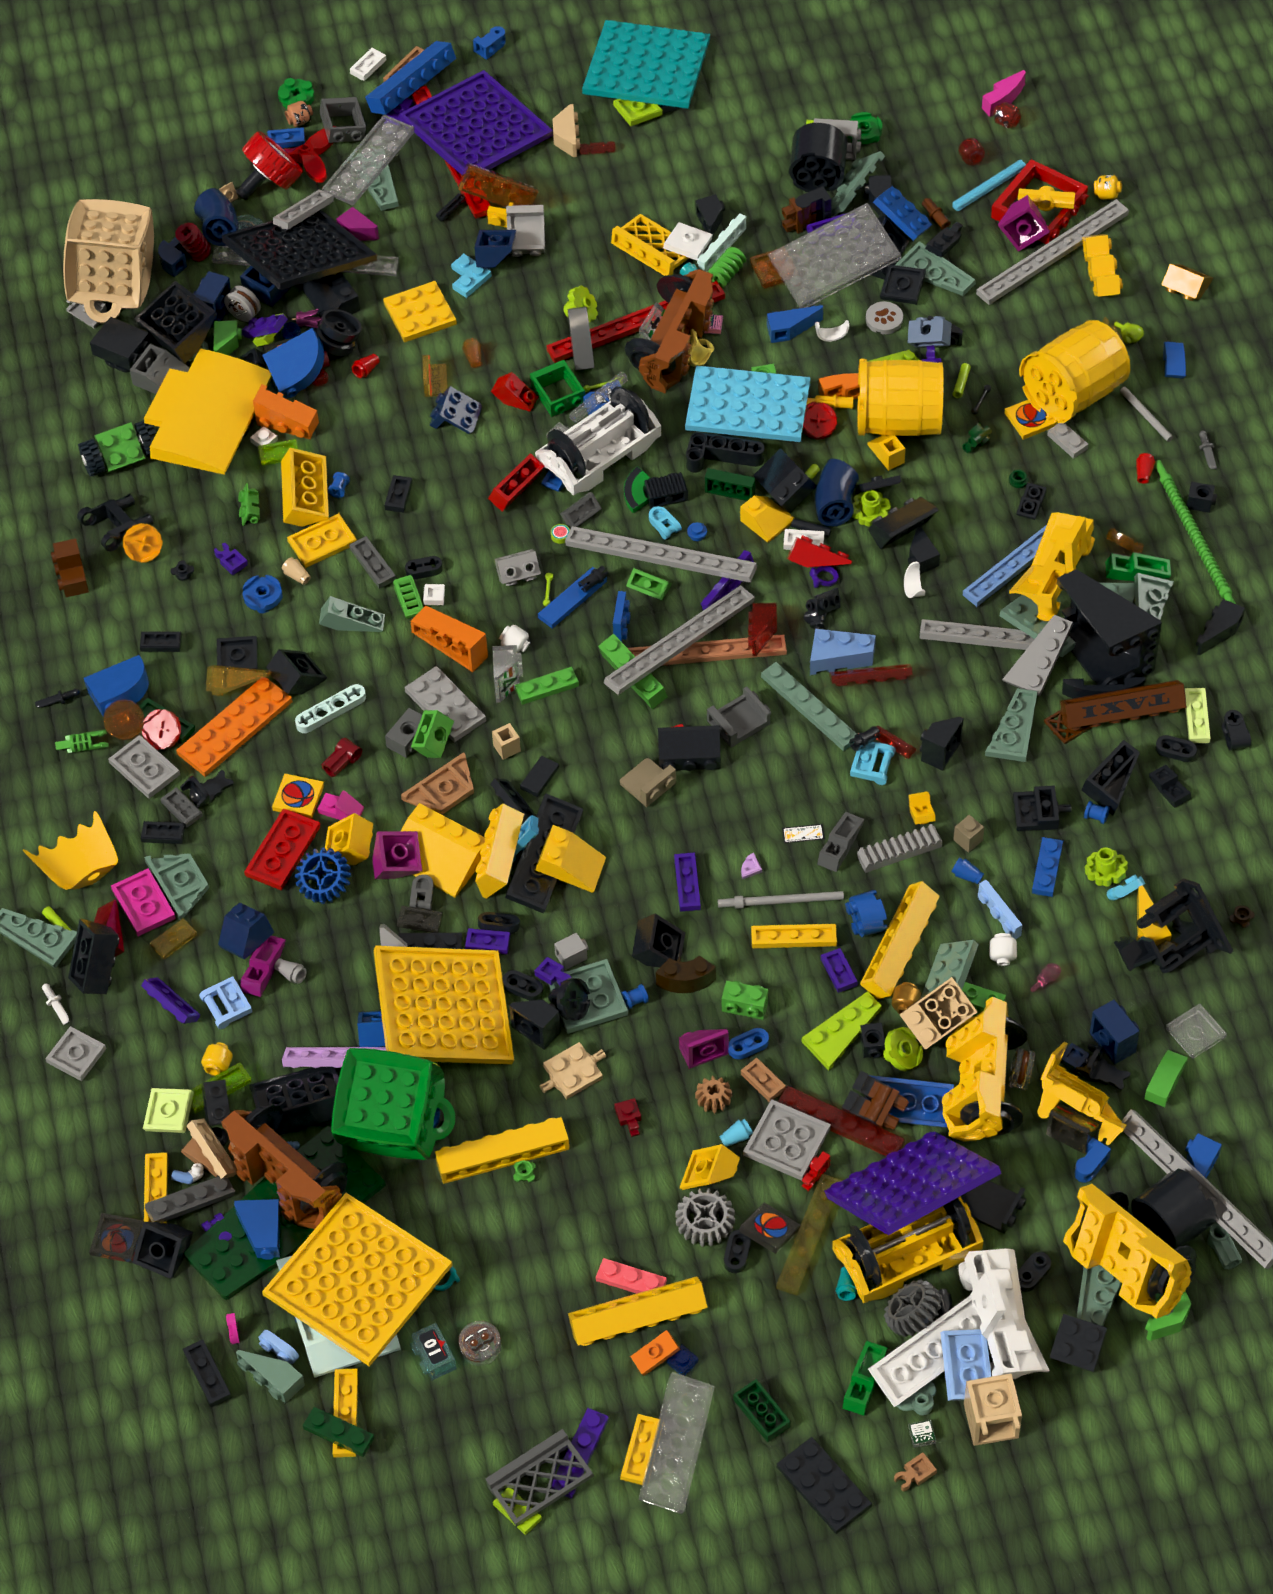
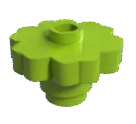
M581 285L569 290L567 295L569 301L564 305L565 315L568 317V309L587 307L589 323L596 320L598 315L596 310L597 302L594 296L589 294L588 288Z
M874 490L860 492L854 497L852 518L858 519L860 525L870 527L872 525L871 521L879 516L884 518L888 515L887 512L891 510L889 499L883 498L881 492Z
M1101 848L1098 852H1093L1091 856L1087 857L1085 874L1088 880H1095L1098 886H1110L1112 882L1119 884L1126 878L1128 863L1124 855H1117L1116 850Z

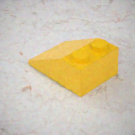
M553 825L546 838L535 870L594 893L606 857L573 832Z

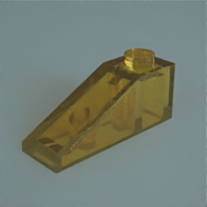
M210 665L207 667L206 691H211L212 695L223 696L224 693L271 675V671Z

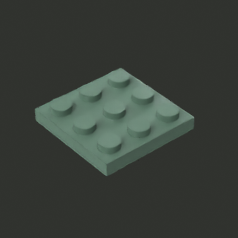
M607 959L564 972L572 978L582 979L586 982L590 994H588L590 1006L582 1019L572 1021L566 1020L561 1016L567 1034L628 1015L627 1007ZM556 981L553 985L548 984L550 991L560 987Z

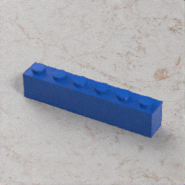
M435 41L369 93L365 98L371 113L388 114L453 62L456 56L451 43Z

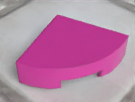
M235 1313L227 1314L226 1321L229 1329L230 1343H240Z

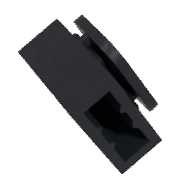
M113 317L106 321L90 341L92 355L104 359L108 366L125 373L130 372L132 366L148 345L151 344L148 332Z

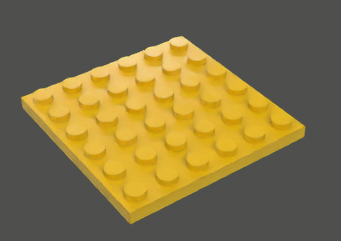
M375 946L373 951L386 1051L407 1054L433 1062L513 1063L514 1054L498 951Z
M345 1193L265 1287L262 1293L263 1296L370 1367L453 1265L452 1261L348 1193Z

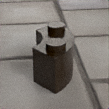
M700 955L687 962H679L669 958L656 971V985L674 993L697 992L716 981V967Z

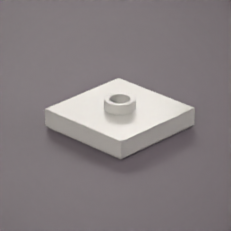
M678 222L665 241L663 248L698 260L712 240L713 234Z

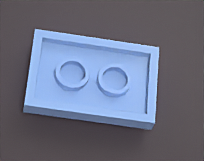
M980 1329L940 1332L948 1401L964 1400L966 1381L991 1377L988 1343Z

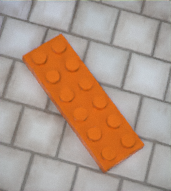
M265 676L261 677L176 750L177 755L206 777L293 702L292 697Z

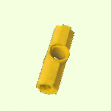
M1043 186L1039 190L1019 189L1018 200L1028 195L1042 211H1050L1054 207L1074 209L1075 192L1055 191L1050 186Z

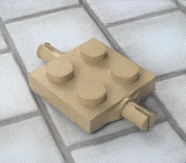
M578 1042L545 1061L543 1067L549 1074L550 1080L540 1085L542 1092L545 1093L555 1087L561 1091L567 1100L603 1079V1074L598 1069L596 1063L606 1058L605 1052L601 1049L597 1053L590 1055L582 1044Z

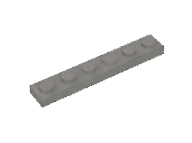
M922 619L920 639L1026 650L1034 641L1032 637L1018 629Z

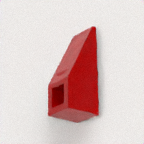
M804 535L801 538H795L787 557L788 560L804 567L852 563L848 559V554L838 551L837 554L830 551L831 547L822 543L819 546L812 544L813 539Z

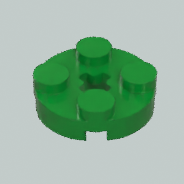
M287 78L278 90L279 101L286 109L288 105L298 101H304L306 105H311L315 97L312 83L302 79Z
M860 112L851 116L849 121H858V129H861V140H857V142L869 144L880 140L882 121L879 117L875 118L868 112Z

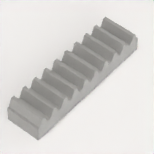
M929 824L926 829L923 826L920 831L914 829L911 834L906 832L905 836L900 834L896 839L891 837L889 841L885 839L881 844L876 842L874 846L868 845L866 849L861 847L857 852V857L864 872L867 873L942 847V840L935 826Z

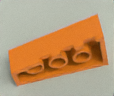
M425 606L410 621L413 634L471 672H474L488 658L486 633L428 606Z

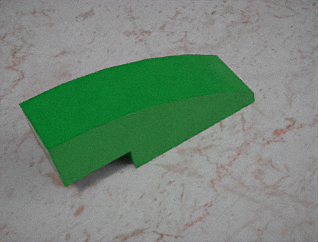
M1135 552L1130 557L1111 553L1105 562L1106 578L1134 581V576L1137 573L1162 579L1171 577L1169 559Z
M869 1341L865 1342L845 1394L842 1409L865 1415L877 1383L868 1368L886 1356L887 1347Z

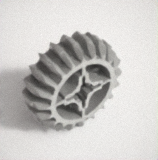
M699 1188L698 1194L691 1191L689 1194L690 1198L684 1196L683 1203L678 1204V1210L675 1215L677 1218L676 1226L679 1227V1233L684 1234L685 1240L691 1238L693 1245L699 1241L701 1247H703L704 1242H708L712 1246L713 1241L720 1244L721 1237L727 1239L728 1232H732L735 1223V1210L732 1208L731 1201H727L725 1195L719 1197L718 1190L712 1194L709 1188L706 1193H702V1190ZM718 1211L723 1215L720 1223L716 1218ZM690 1212L694 1214V1222L692 1224L688 1220Z

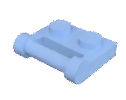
M233 976L203 990L199 994L201 1000L206 1002L213 1014L218 1029H224L229 1023L252 1013L250 1004ZM218 994L228 1011L227 1014L222 1015L213 996Z

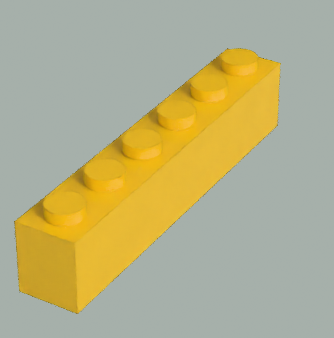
M923 881L908 886L860 983L876 999L890 997L893 994L898 980L904 974L907 962L912 957L914 947L920 941L923 929L928 925L931 913L936 909V903L940 896Z
M562 1117L549 1118L541 1123L527 1124L523 1128L509 1129L501 1134L487 1135L479 1140L465 1141L453 1147H443L435 1151V1156L442 1182L445 1184L511 1166L523 1160L529 1161L569 1150V1139Z
M696 1276L568 1313L577 1345L586 1346L598 1339L614 1338L616 1334L622 1332L632 1333L637 1328L643 1326H656L660 1321L677 1320L681 1315L688 1313L698 1314L702 1309L707 1308L702 1283Z

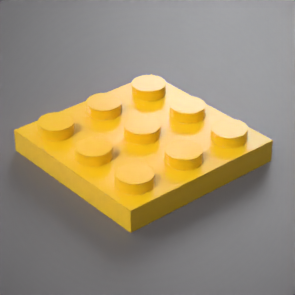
M436 281L383 298L384 305L404 343L457 325L456 318Z

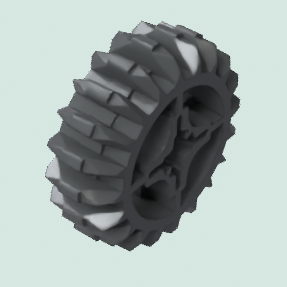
M921 1279L917 1282L913 1280L910 1285L906 1283L904 1288L899 1289L896 1294H893L892 1300L888 1301L889 1305L884 1309L886 1311L884 1317L887 1326L895 1334L897 1333L899 1336L902 1335L904 1337L908 1335L914 1336L916 1332L919 1333L923 1328H927V1325L933 1322V1318L938 1316L937 1311L941 1309L942 1299L938 1293L939 1291L931 1283Z

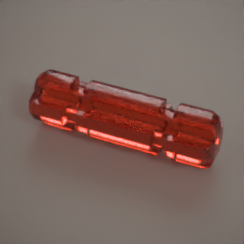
M608 141L606 144L604 142L590 143V145H587V143L580 144L581 155L588 154V152L591 154L605 153V151H608V153L615 152L614 141Z

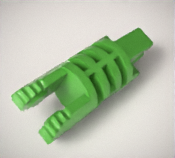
M107 730L66 735L65 741L55 742L56 750L67 749V753H75L84 750L108 748V742L92 743V737L104 736L107 734Z

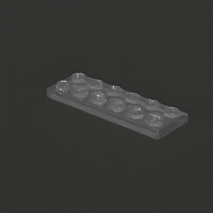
M383 115L323 186L322 190L334 195V198L354 206L414 134V127Z
M675 1372L670 1374L638 1500L680 1514L685 1511L715 1386Z

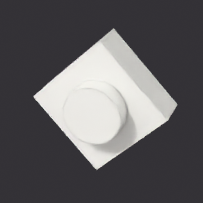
M263 426L250 437L251 443L265 452L278 441V437Z
M425 584L424 605H444L445 585Z

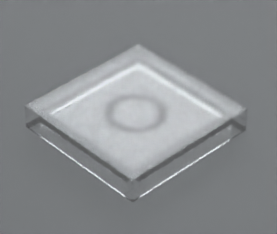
M1201 1004L1196 1005L1166 1024L1167 1031L1192 1059L1227 1037V1033Z

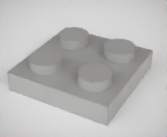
M70 1026L45 1059L48 1064L82 1081L105 1052L106 1046Z

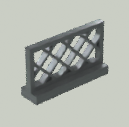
M561 1429L485 1478L492 1495L497 1498L517 1527L594 1477V1474L572 1445L568 1435ZM568 1448L572 1453L571 1460H560L559 1454ZM544 1463H552L551 1474L539 1472L540 1466ZM557 1464L569 1466L567 1476L555 1474ZM573 1467L583 1468L586 1472L579 1478L571 1477ZM525 1475L534 1476L532 1486L520 1485L521 1478ZM537 1478H549L548 1488L536 1487ZM553 1480L566 1481L564 1488L561 1490L551 1489ZM505 1488L514 1489L512 1499L503 1498L499 1492ZM518 1489L530 1491L528 1501L516 1499ZM534 1492L546 1493L545 1500L541 1503L532 1502ZM515 1504L527 1506L525 1513L518 1518L513 1513Z

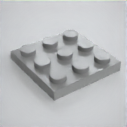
M771 1099L743 1150V1156L802 1181L809 1170L811 1161L816 1157L831 1129V1124Z

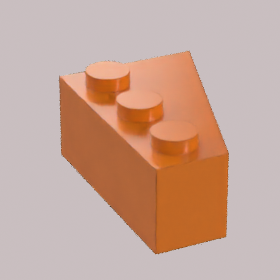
M261 384L253 400L257 425L281 433L295 435L299 438L311 439L319 423L317 410L297 400L291 402L283 398L284 394L280 392L277 394L266 390L267 386Z

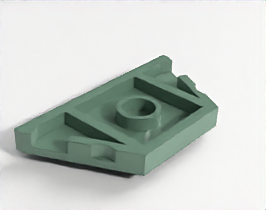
M191 854L164 855V858L153 859L151 856L144 857L146 864L179 920H182L209 889L206 879Z

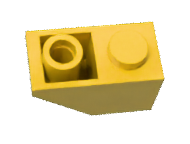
M882 435L867 442L869 448L888 471L905 463V447L895 435Z

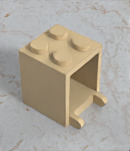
M1012 1373L966 1381L964 1407L973 1445L1019 1438L1022 1413Z

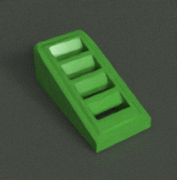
M412 575L395 579L393 581L394 590L406 619L415 617L424 607ZM415 605L418 606V607H415V608H412V609H407L408 607H412V606H415Z

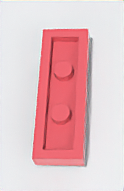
M603 1258L596 1275L597 1282L636 1294L665 1286L667 1282L666 1277Z

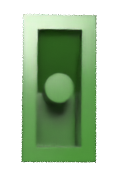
M237 320L214 321L213 351L230 355L239 347V339H242V328H238Z

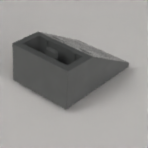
M149 344L130 369L133 385L157 394L169 368L188 372L190 368L168 351Z

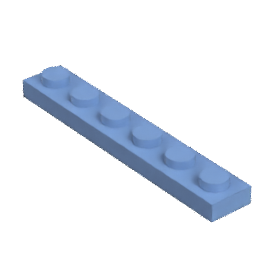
M1046 526L964 589L963 596L978 607L1031 565Z

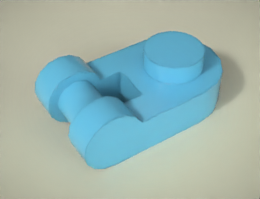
M653 507L649 511V522L664 540L671 537L673 532L677 533L682 530L680 523L664 507Z
M1135 874L1124 880L1126 882L1125 885L1109 889L1107 891L1108 899L1112 901L1117 900L1136 890L1139 886L1144 885L1145 881L1142 876L1137 877Z

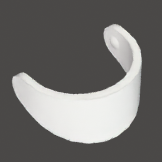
M846 320L844 324L834 328H820L819 322H816L817 336L823 341L839 340L848 333L849 321Z
M912 562L905 572L904 590L908 598L925 596V590L921 588L919 562Z

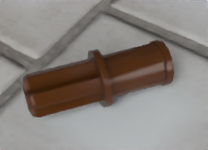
M925 198L922 206L929 213L930 219L935 220L942 230L949 227L951 221L942 213V208H938L931 198Z

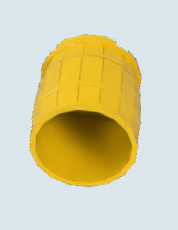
M1088 320L1070 329L1046 344L1038 352L1034 351L1023 358L1019 367L1020 377L1023 376L1025 382L1022 388L1031 405L1039 412L1042 408L1049 414L1045 416L1049 421L1055 419L1058 423H1065L1074 417L1076 413L1083 411L1111 393L1117 386L1128 379L1131 371L1130 358L1124 343L1114 330L1098 320Z
M859 359L858 436H865V433L895 436L941 434L943 362L935 363L921 360L867 362V359Z

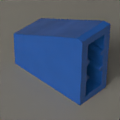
M279 1199L234 1201L237 1217L257 1258L269 1260L274 1257H280L281 1207Z

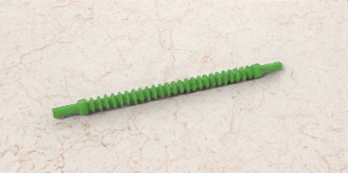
M1156 460L1154 466L1160 475V482L1164 485L1163 488L1166 489L1172 505L1177 510V514H1179L1184 527H1186L1185 529L1188 531L1194 547L1197 548L1203 564L1206 565L1212 581L1215 582L1221 598L1236 604L1232 597V590L1228 586L1224 575L1221 574L1222 571L1219 569L1215 558L1212 557L1213 554L1210 552L1197 524L1194 523L1195 520L1192 518L1186 503L1183 502L1184 499L1181 497L1172 476L1166 472L1161 460Z

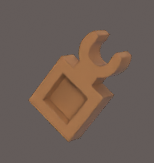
M922 1452L904 1465L906 1472L901 1471L895 1474L894 1481L897 1482L900 1479H904L906 1483L901 1486V1490L907 1491L913 1481L919 1486L937 1473V1469Z

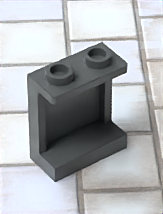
M747 686L743 688V695L717 710L714 705L707 709L708 723L711 726L719 725L720 736L730 748L770 725L771 711L766 704L763 705L758 695Z

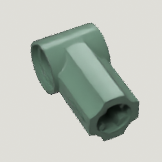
M1214 1223L1210 1227L1207 1243L1214 1249L1224 1269L1230 1270L1242 1263V1258L1230 1234L1218 1223ZM1214 1234H1219L1223 1238H1217Z

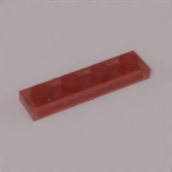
M910 664L829 672L830 681L832 684L835 683L836 686H845L847 682L853 681L856 684H864L868 682L867 680L875 679L876 682L887 681V678L890 677L902 680L907 679L909 675H913Z

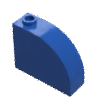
M313 328L263 354L279 392L284 394L283 397L285 399L294 397L298 392L307 388L317 378L322 369L324 348L319 335Z
M139 655L83 678L90 697L104 719L136 704L145 695L149 686L147 672Z

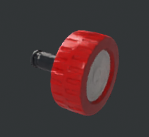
M258 131L242 149L246 157L253 163L255 169L241 184L240 188L236 190V193L242 199L248 200V197L258 189L266 178L270 181L272 180L283 189H289L300 177L303 170L279 144L263 132Z

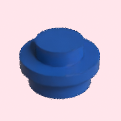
M696 522L689 525L687 533L693 541H701L707 534V528L704 524Z

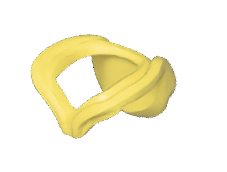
M691 329L690 342L692 348L689 353L691 355L689 364L693 367L702 366L708 361L714 351V346L708 340L698 339L696 331Z

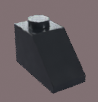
M716 194L695 200L696 215L705 232L711 233L713 236L723 220V212L725 211L723 201H719Z
M921 526L915 532L908 558L909 565L912 562H919L920 574L938 567L940 563V553Z

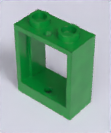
M565 360L530 373L531 387L551 417L584 404L583 396H585V390ZM564 379L573 393L552 402L543 387Z

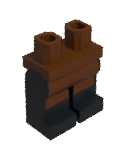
M822 186L800 195L796 199L794 197L789 199V205L782 208V214L785 220H782V226L786 232L795 229L799 234L803 230H807L808 224L832 218L831 197Z
M861 1070L852 1086L853 1091L850 1090L842 1106L843 1111L881 1129L886 1127L895 1130L900 1119L891 1115L893 1108L904 1112L909 1101L901 1096L898 1090L880 1082Z

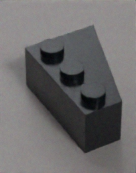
M1123 740L1086 779L1081 791L1100 806H1109V813L1114 816L1140 752Z

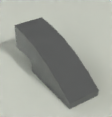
M587 307L568 309L575 370L594 368Z
M845 812L829 834L827 843L821 849L817 865L837 872L857 838L864 819Z

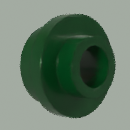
M1014 470L1009 475V483L1015 488L1025 487L1028 483V476L1023 470Z

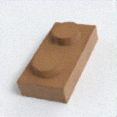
M758 1058L741 1070V1075L769 1102L786 1090V1085Z

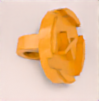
M144 523L133 525L126 531L123 537L125 553L130 559L141 563H146L156 558L160 553L163 543L158 530Z

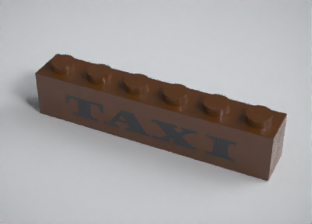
M1179 680L1061 700L1060 705L1063 725L1068 729L1070 728V730H1080L1082 726L1086 725L1097 727L1101 726L1103 722L1119 723L1121 719L1125 718L1136 720L1140 719L1142 715L1158 716L1160 712L1165 711L1169 713L1179 712L1181 708H1186L1184 684Z

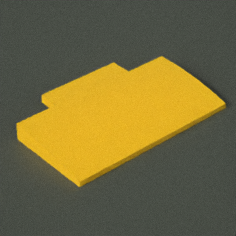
M201 348L188 372L169 368L144 417L145 424L160 427L150 445V458L225 475L255 413L253 400L261 384L268 387L272 375L270 371L244 360Z

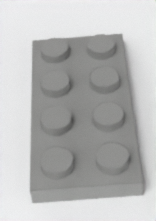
M437 666L405 686V692L423 711L438 710L454 721L449 738L454 743L486 722V716Z

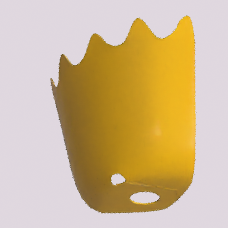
M96 811L93 814L92 827L79 824L77 836L71 839L59 836L57 846L54 849L39 846L38 856L23 849L24 853L54 883L66 890H75L93 885L118 863L115 848Z

